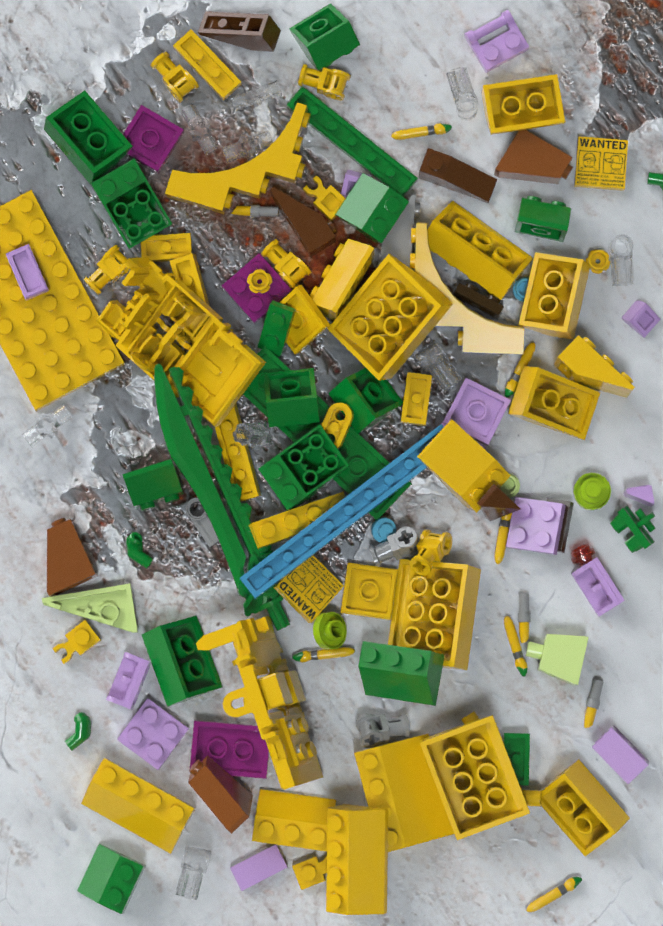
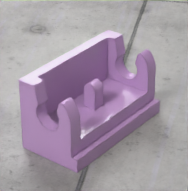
M597 557L571 574L598 617L625 601Z
M125 652L106 700L133 710L151 662Z
M614 725L592 746L627 784L649 765V761Z

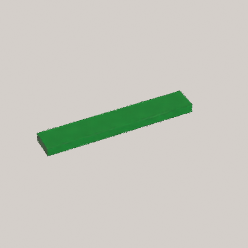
M303 86L287 104V108L294 112L297 103L307 105V113L311 114L309 125L377 180L390 187L402 197L417 182L418 178Z

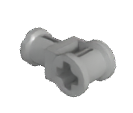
M402 527L395 534L387 536L388 541L376 546L373 544L369 545L373 560L378 567L381 566V562L394 557L396 560H400L405 557L416 556L418 554L416 545L419 542V538L413 528Z
M364 714L355 723L357 729L361 732V744L366 748H374L380 744L389 743L390 737L403 735L408 737L410 735L406 714L391 719H386L385 714Z

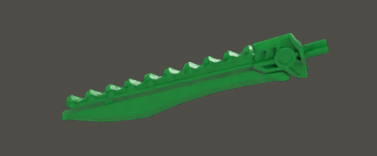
M156 364L154 366L156 405L160 426L170 457L188 481L210 519L235 581L238 595L245 598L243 603L244 615L248 617L252 613L256 614L266 609L276 630L279 631L290 625L280 604L283 597L272 586L257 599H254L240 581V577L245 574L243 567L246 555L184 416L188 415L249 553L245 566L246 573L272 554L273 550H271L270 545L260 549L256 546L249 527L251 524L250 515L252 507L247 503L240 502L242 488L237 483L231 484L232 468L228 464H221L223 449L218 445L211 444L213 429L208 425L201 424L203 410L198 405L196 407L191 404L194 391L189 386H182L184 371L179 367L169 369L170 377L183 404L180 407L162 365Z

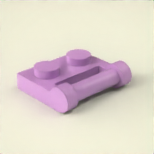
M509 10L502 12L500 17L475 31L470 30L464 33L469 46L485 73L529 50V45L514 22ZM506 25L509 31L480 46L478 43L479 39Z

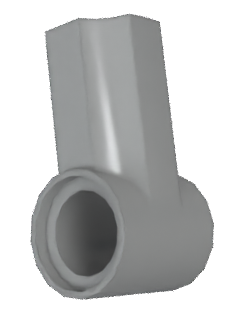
M193 498L186 505V513L210 548L217 544L219 540L205 511L199 517L191 514L190 509L192 505L200 503L198 498Z

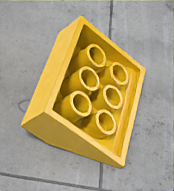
M388 254L328 327V330L379 381L392 379L453 304L435 286L393 255Z
M400 559L388 645L428 650L445 655L443 668L468 670L481 569L466 564L433 562L430 573L422 576L411 569L409 559Z
M493 715L440 732L420 741L421 748L457 840L530 814Z
M429 734L354 753L368 807L388 809V852L454 834L420 745V741L429 737Z

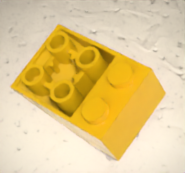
M578 335L557 357L554 366L566 378L583 386L625 398L635 388L632 385L633 380L626 373H619L613 367L615 364L605 354L601 356L595 351L596 346L587 337L581 338Z

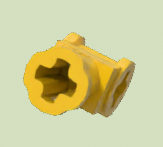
M165 51L158 55L150 66L163 76L162 79L167 89L181 103L183 97L191 90H197L199 85L187 70H184L180 64L176 66L169 58V53Z
M303 64L298 86H303V84L317 88V93L333 100L343 101L345 98L343 92L346 82L350 80L351 76L338 69L323 67L322 71L308 68V65Z
M277 239L269 243L261 252L263 257H267L275 265V271L292 290L305 275L309 276L312 273L300 258L296 257L291 251L287 253L279 245Z
M114 245L104 254L97 263L98 269L89 278L85 277L83 279L98 296L106 284L110 281L115 283L130 271L125 266L128 259L119 251L120 247L118 245Z
M428 529L423 530L416 545L418 554L409 562L411 569L422 576L430 573L433 562H441L443 557L449 554L452 547L451 534L449 532L438 534L432 533Z

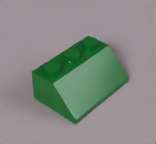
M85 90L45 119V132L90 185L109 173L132 149L129 141Z
M197 615L160 625L141 634L167 707L223 687L210 651L198 650L196 643L204 635Z
M363 641L358 667L365 695L436 706L445 655L428 650Z

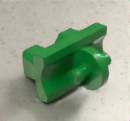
M627 505L618 511L619 515L610 523L618 534L627 527L632 531L634 535L625 541L626 546L632 553L643 547L646 549L655 542L644 528L645 526L649 532L656 529L650 521L655 517L653 512L646 516L640 508L634 514Z

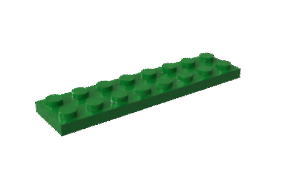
M264 346L257 355L266 363L242 395L268 418L263 373L290 371V369ZM318 395L320 422L277 427L293 443L319 424L322 425L330 406ZM337 414V418H338L340 421L343 420V419ZM350 426L342 446L338 449L350 466L335 477L333 481L349 495L390 463ZM330 434L329 437L334 443L335 436ZM408 482L368 514L375 520L381 518L412 483Z

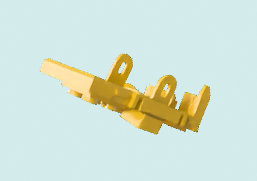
M148 257L128 258L125 266L130 269V272L122 281V284L124 286H140V288L135 290V295L131 300H128L126 307L118 300H111L96 321L103 326V329L111 337L118 340L116 347L153 380L154 366L156 364L162 365L176 398L179 395L170 377L169 369L172 367L181 368L184 371L182 386H189L194 391L192 406L197 407L198 405L203 410L202 416L214 427L220 426L266 362L250 347L243 344V341L236 334L229 330L231 325L223 323V318L182 281L174 280V274H163V270ZM162 314L170 317L175 322L171 328L160 318ZM156 322L167 332L166 335L159 333L154 335L157 331L153 327ZM182 330L189 336L195 337L193 339L195 343L192 346L179 336ZM175 340H177L182 347L189 350L186 355L185 351H183L176 343H174Z
M265 616L254 620V618L240 620L236 624L203 635L196 643L198 650H212L231 642L234 644L238 657L232 663L233 666L238 665L244 687L234 690L224 697L222 704L225 713L231 717H241L249 713L254 714L261 738L266 741L280 786L283 790L323 778L316 756V747L310 740L308 723L300 706V702L306 701L297 671H289L286 658L281 659L280 654L283 653V649L280 648L271 618ZM268 674L267 676L257 679V676ZM243 697L244 706L237 709L233 708V700ZM275 708L280 710L272 713L268 712V710Z

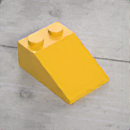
M524 366L508 414L527 422L585 440L601 392L539 367Z
M452 419L417 456L464 506L476 513L480 510L477 503L494 484L500 488L511 476L493 456Z

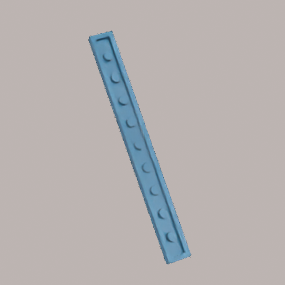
M442 424L241 576L240 581L254 599H257L427 469L417 456L444 426Z

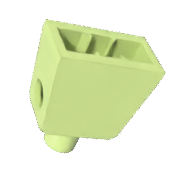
M546 634L543 644L528 642L525 656L540 659L538 671L577 686L589 637Z

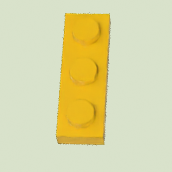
M192 29L173 45L178 54L223 101L242 85V82Z

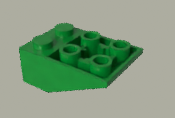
M135 159L91 183V187L128 249L172 225Z
M319 424L258 468V470L287 510H291L315 495L350 465L321 424Z

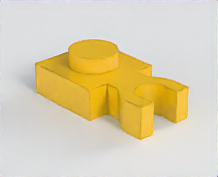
M315 176L313 182L318 185L317 189L311 190L306 185L303 191L308 196L316 198L313 202L314 206L332 222L337 217L335 213L345 198L332 185L325 189L321 179Z
M84 620L65 635L69 641L58 644L52 649L55 653L60 649H66L67 656L61 659L63 664H66L72 659L76 651L82 656L99 643L101 639L88 622Z
M315 856L292 865L301 890L325 881L323 874L327 873V856L321 862H318Z

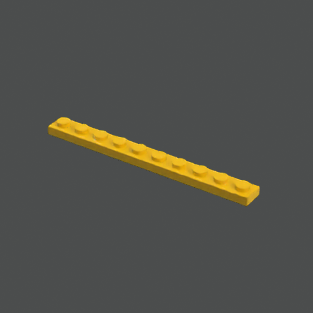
M192 253L170 260L172 272L175 275L174 279L182 281L209 305L196 254ZM190 336L191 342H192V345H193V344L195 343V342L193 341V339H194L195 337H191V336ZM235 404L220 426L215 427L219 445L223 449L224 463L232 468L230 482L231 484L237 483L242 488L240 502L262 495L237 404Z

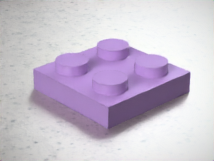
M465 378L443 424L446 425L452 419L473 439L488 446L511 400Z
M515 497L514 503L521 509L512 513L506 547L557 555L566 505Z
M147 698L117 740L159 770L189 728Z

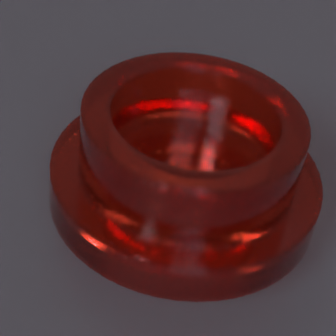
M584 544L571 551L572 563H579L582 566L592 561V555L595 554L594 548H590L589 544Z

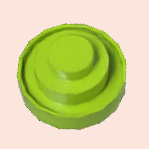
M587 473L581 476L575 483L573 495L580 507L585 510L594 511L607 504L610 499L611 488L607 479L602 475Z
M326 612L317 616L313 625V636L316 643L325 650L338 649L343 645L347 635L344 619L335 612Z

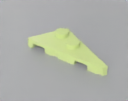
M131 584L42 598V603L45 606L132 633H138Z

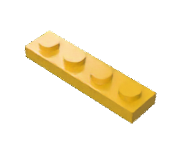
M344 492L251 523L249 527L257 548L260 549L294 537L344 499Z

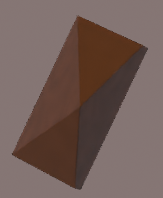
M494 484L477 503L489 521L521 509Z

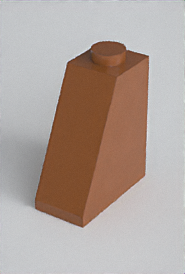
M520 130L497 165L494 175L498 178L559 184L562 178L566 180L571 173L573 166L570 164L573 157L529 131Z
M65 518L56 520L51 523L52 527L47 529V593L50 597L57 596L98 577L75 524L71 519L67 521Z
M209 756L202 761L197 760L189 769L188 783L232 834L249 818L253 795Z

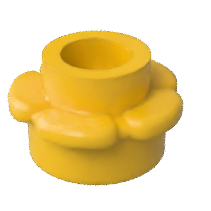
M595 249L590 251L588 258L585 260L591 271L595 274H600L603 270L606 271L610 266L609 255L604 250ZM597 259L600 260L599 264L595 262Z
M255 270L247 278V283L250 285L249 289L253 293H266L270 289V284H272V277L265 270ZM262 280V283L258 284L257 281Z

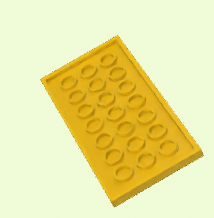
M32 190L0 206V345L37 412L125 365L110 335L96 321L99 315L36 197ZM29 244L49 291L26 301L6 253Z

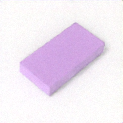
M29 244L6 253L26 301L49 291Z
M275 844L230 869L241 891L284 870L288 866Z

